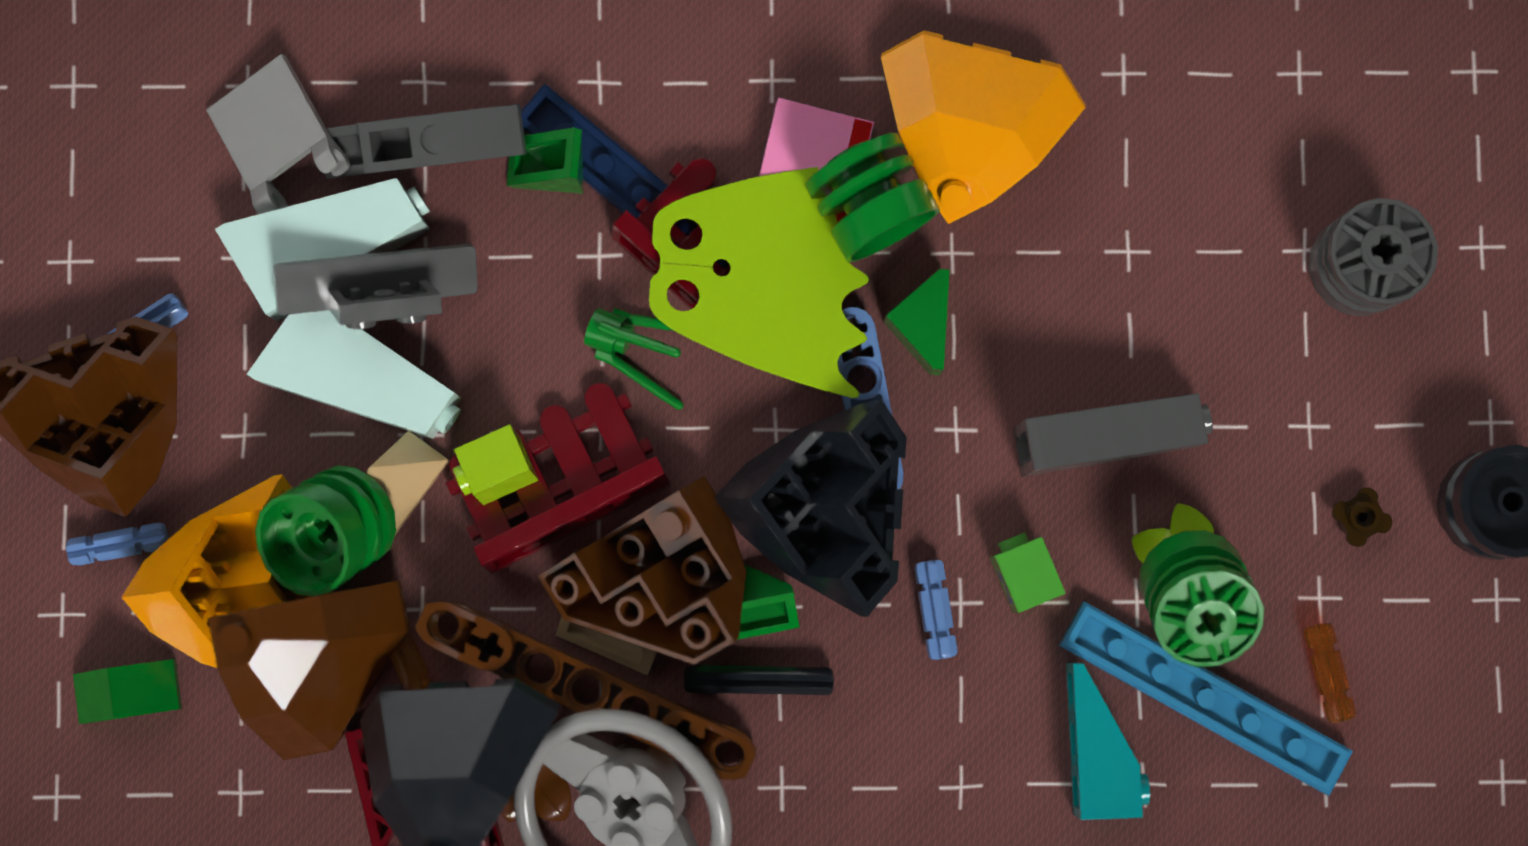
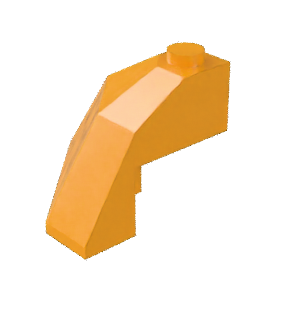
M923 30L881 54V61L900 137L908 155L914 161L913 166L919 180L924 179L940 208L939 212L947 224H950L992 203L1034 170L1084 111L1086 104L1061 64L1042 59L1040 63L1013 57L1010 51L974 42L972 46L944 40V35Z
M283 474L274 475L190 520L144 560L121 598L152 634L198 662L217 668L208 618L313 597L297 594L281 585L266 569L257 549L255 529L261 510L271 499L292 488Z

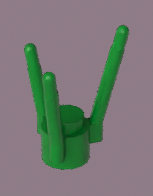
M597 308L590 319L584 337V344L586 346L597 349L595 359L612 365L662 401H665L676 410H681L684 406L681 400L615 355L616 352L625 354L630 343L678 358L681 355L679 348L634 333L635 327L632 325L667 331L674 330L656 317L631 314L618 308H614L612 312Z

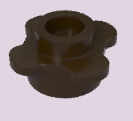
M1361 488L1358 490L1356 497L1347 501H1338L1332 507V517L1346 534V541L1355 547L1365 545L1367 538L1377 532L1387 533L1392 527L1391 516L1383 513L1377 502L1378 494L1372 488ZM1360 512H1363L1366 515V520L1364 522H1360L1358 520V514Z

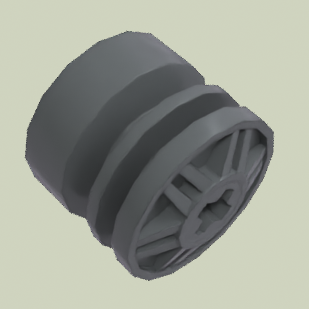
M1376 198L1357 204L1318 234L1310 249L1308 271L1314 289L1327 305L1345 315L1366 317L1384 312L1412 298L1427 286L1437 266L1438 244L1432 226L1417 209L1400 200ZM1376 246L1377 252H1385L1387 260L1383 261L1381 256H1373L1371 249Z

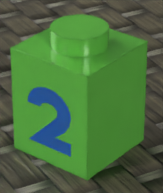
M1026 532L997 543L1001 553L989 558L1012 613H1020L1066 594L1042 537L1029 541Z

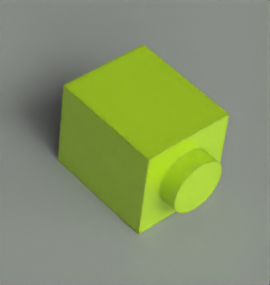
M511 424L454 449L460 465L454 467L453 472L465 496L472 493L483 506L539 481L523 442Z

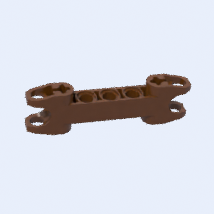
M453 602L425 604L415 626L421 639L432 648L470 666L489 671L504 679L516 678L557 703L579 713L599 709L622 710V705L626 698L630 696L642 697L649 705V718L659 721L672 729L682 721L690 724L689 731L692 733V737L687 738V740L706 758L718 778L724 780L746 778L756 756V746L750 737L740 729L640 686L464 604ZM448 612L453 613L459 623L457 634L450 640L442 634L440 629L441 619ZM498 638L497 644L504 648L502 655L492 656L493 648L486 645L488 639ZM538 653L547 654L555 663L554 675L546 683L536 681L529 671L530 661ZM586 674L593 675L601 682L603 691L596 703H584L576 695V682L581 676ZM625 733L653 747H656L664 751L669 756L675 758L672 754H670L657 744L647 739H644L640 736ZM729 739L740 744L744 750L742 761L731 766L720 763L715 754L716 746L720 742Z

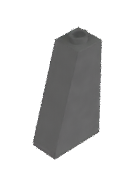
M1199 393L1028 418L1015 426L1013 432L1021 476L1027 477L1200 447L1208 443L1207 434L1212 433L1213 425L1208 405H1201Z

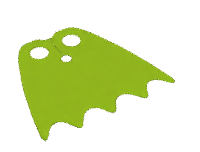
M818 167L769 174L719 186L676 200L657 213L653 222L652 244L660 255V268L650 280L649 305L653 314L662 323L688 339L759 370L849 398H858L860 396L858 390L847 382L839 372L837 361L842 353L867 340L865 333L855 327L845 317L842 311V302L848 293L867 284L869 278L862 271L846 262L831 235V230L838 223L836 216L820 215L817 206L825 197L811 199L805 188V183L812 175L819 171ZM680 219H690L699 224L703 236L697 247L684 250L678 248L673 243L670 231L675 222ZM719 259L726 260L731 267L730 273L722 277L716 275L713 271L715 261ZM677 280L690 281L699 291V301L689 311L676 310L668 302V288Z

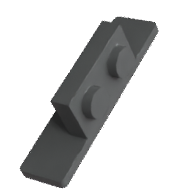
M472 244L276 263L273 266L276 310L280 315L330 310L340 325H345L351 329L371 328L376 325V321L396 319V321L401 323L422 322L426 320V315L442 314L441 297L475 294L478 290L476 249Z

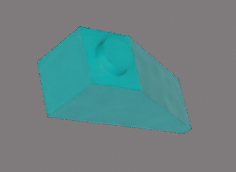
M1066 663L1073 815L1080 820L1143 818L1142 805H1149L1150 803L1148 775L1141 774L1139 762L1084 663Z

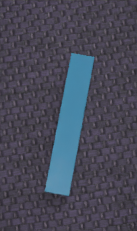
M1082 602L1058 645L1325 795L1330 796L1353 752L1349 748L1207 669L1175 660L1161 647L1160 643L1086 602Z

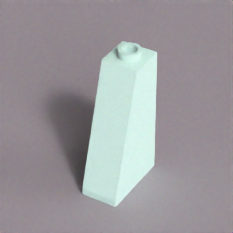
M394 178L224 223L215 228L264 313L279 321L287 315H280L276 310L273 266L276 263L395 251L430 230L422 217L429 213L430 210L415 186L406 190L401 182Z
M330 310L288 315L247 373L250 377L265 385L434 439L439 431L442 434L447 433L461 412V409L457 407V404L462 399L460 396L364 330L351 329L345 325H340Z

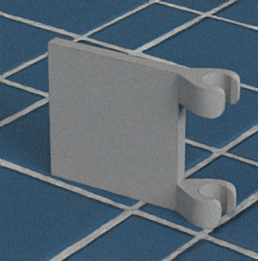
M283 54L277 56L206 110L250 190L252 204L257 214L288 207L286 200L271 181L312 152L316 166L323 173L331 172L333 176L337 177L350 167L349 160L331 138L288 58Z

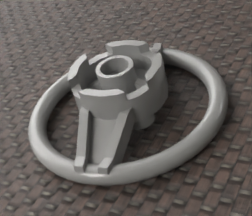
M613 709L589 710L568 716L551 725L514 791L515 817L525 846H548L539 827L535 810V786L543 764L580 791L579 797L574 803L575 813L583 820L593 836L606 846H698L689 823L684 817L687 809L683 789L686 784L685 776L674 760L659 749L651 746L647 751L635 747L626 748V744L614 747L584 733L619 731L633 734L657 744L683 764L697 782L707 803L711 822L710 846H731L732 819L728 799L716 772L695 746L675 730L659 721L634 712ZM633 796L638 802L634 801L631 797Z

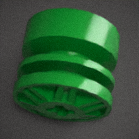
M898 133L878 136L844 150L832 158L805 183V188L811 199L825 197L817 206L821 216H831L845 211L846 216L831 230V235L847 263L869 257L902 240L932 220L940 211L924 179L899 184L898 181L913 167L914 161L910 155L896 157L904 147Z
M336 465L318 472L313 477L304 480L299 486L290 488L270 500L261 510L255 529L257 549L266 569L281 585L300 595H323L334 591L349 581L356 573L364 571L368 566L379 561L391 549L396 533L395 511L387 493L373 477L355 467Z
M1206 530L1182 531L1164 538L1149 551L1140 568L1139 590L1161 647L1175 660L1195 667L1218 666L1237 659L1254 644L1263 628L1264 607L1238 550L1226 538Z

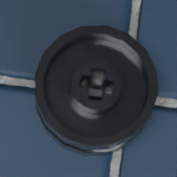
M1510 445L1469 454L1454 464L1441 482L1437 500L1441 526L1451 541L1471 556L1489 560L1514 559L1528 556V447Z

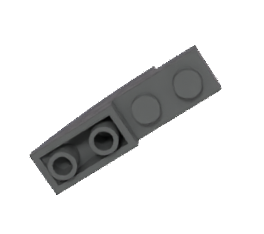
M520 104L326 128L331 138L346 155L350 167L337 177L333 176L331 172L325 174L326 179L525 155L527 153Z

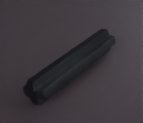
M689 665L684 670V689L688 693L830 695L833 692L834 673L828 667Z

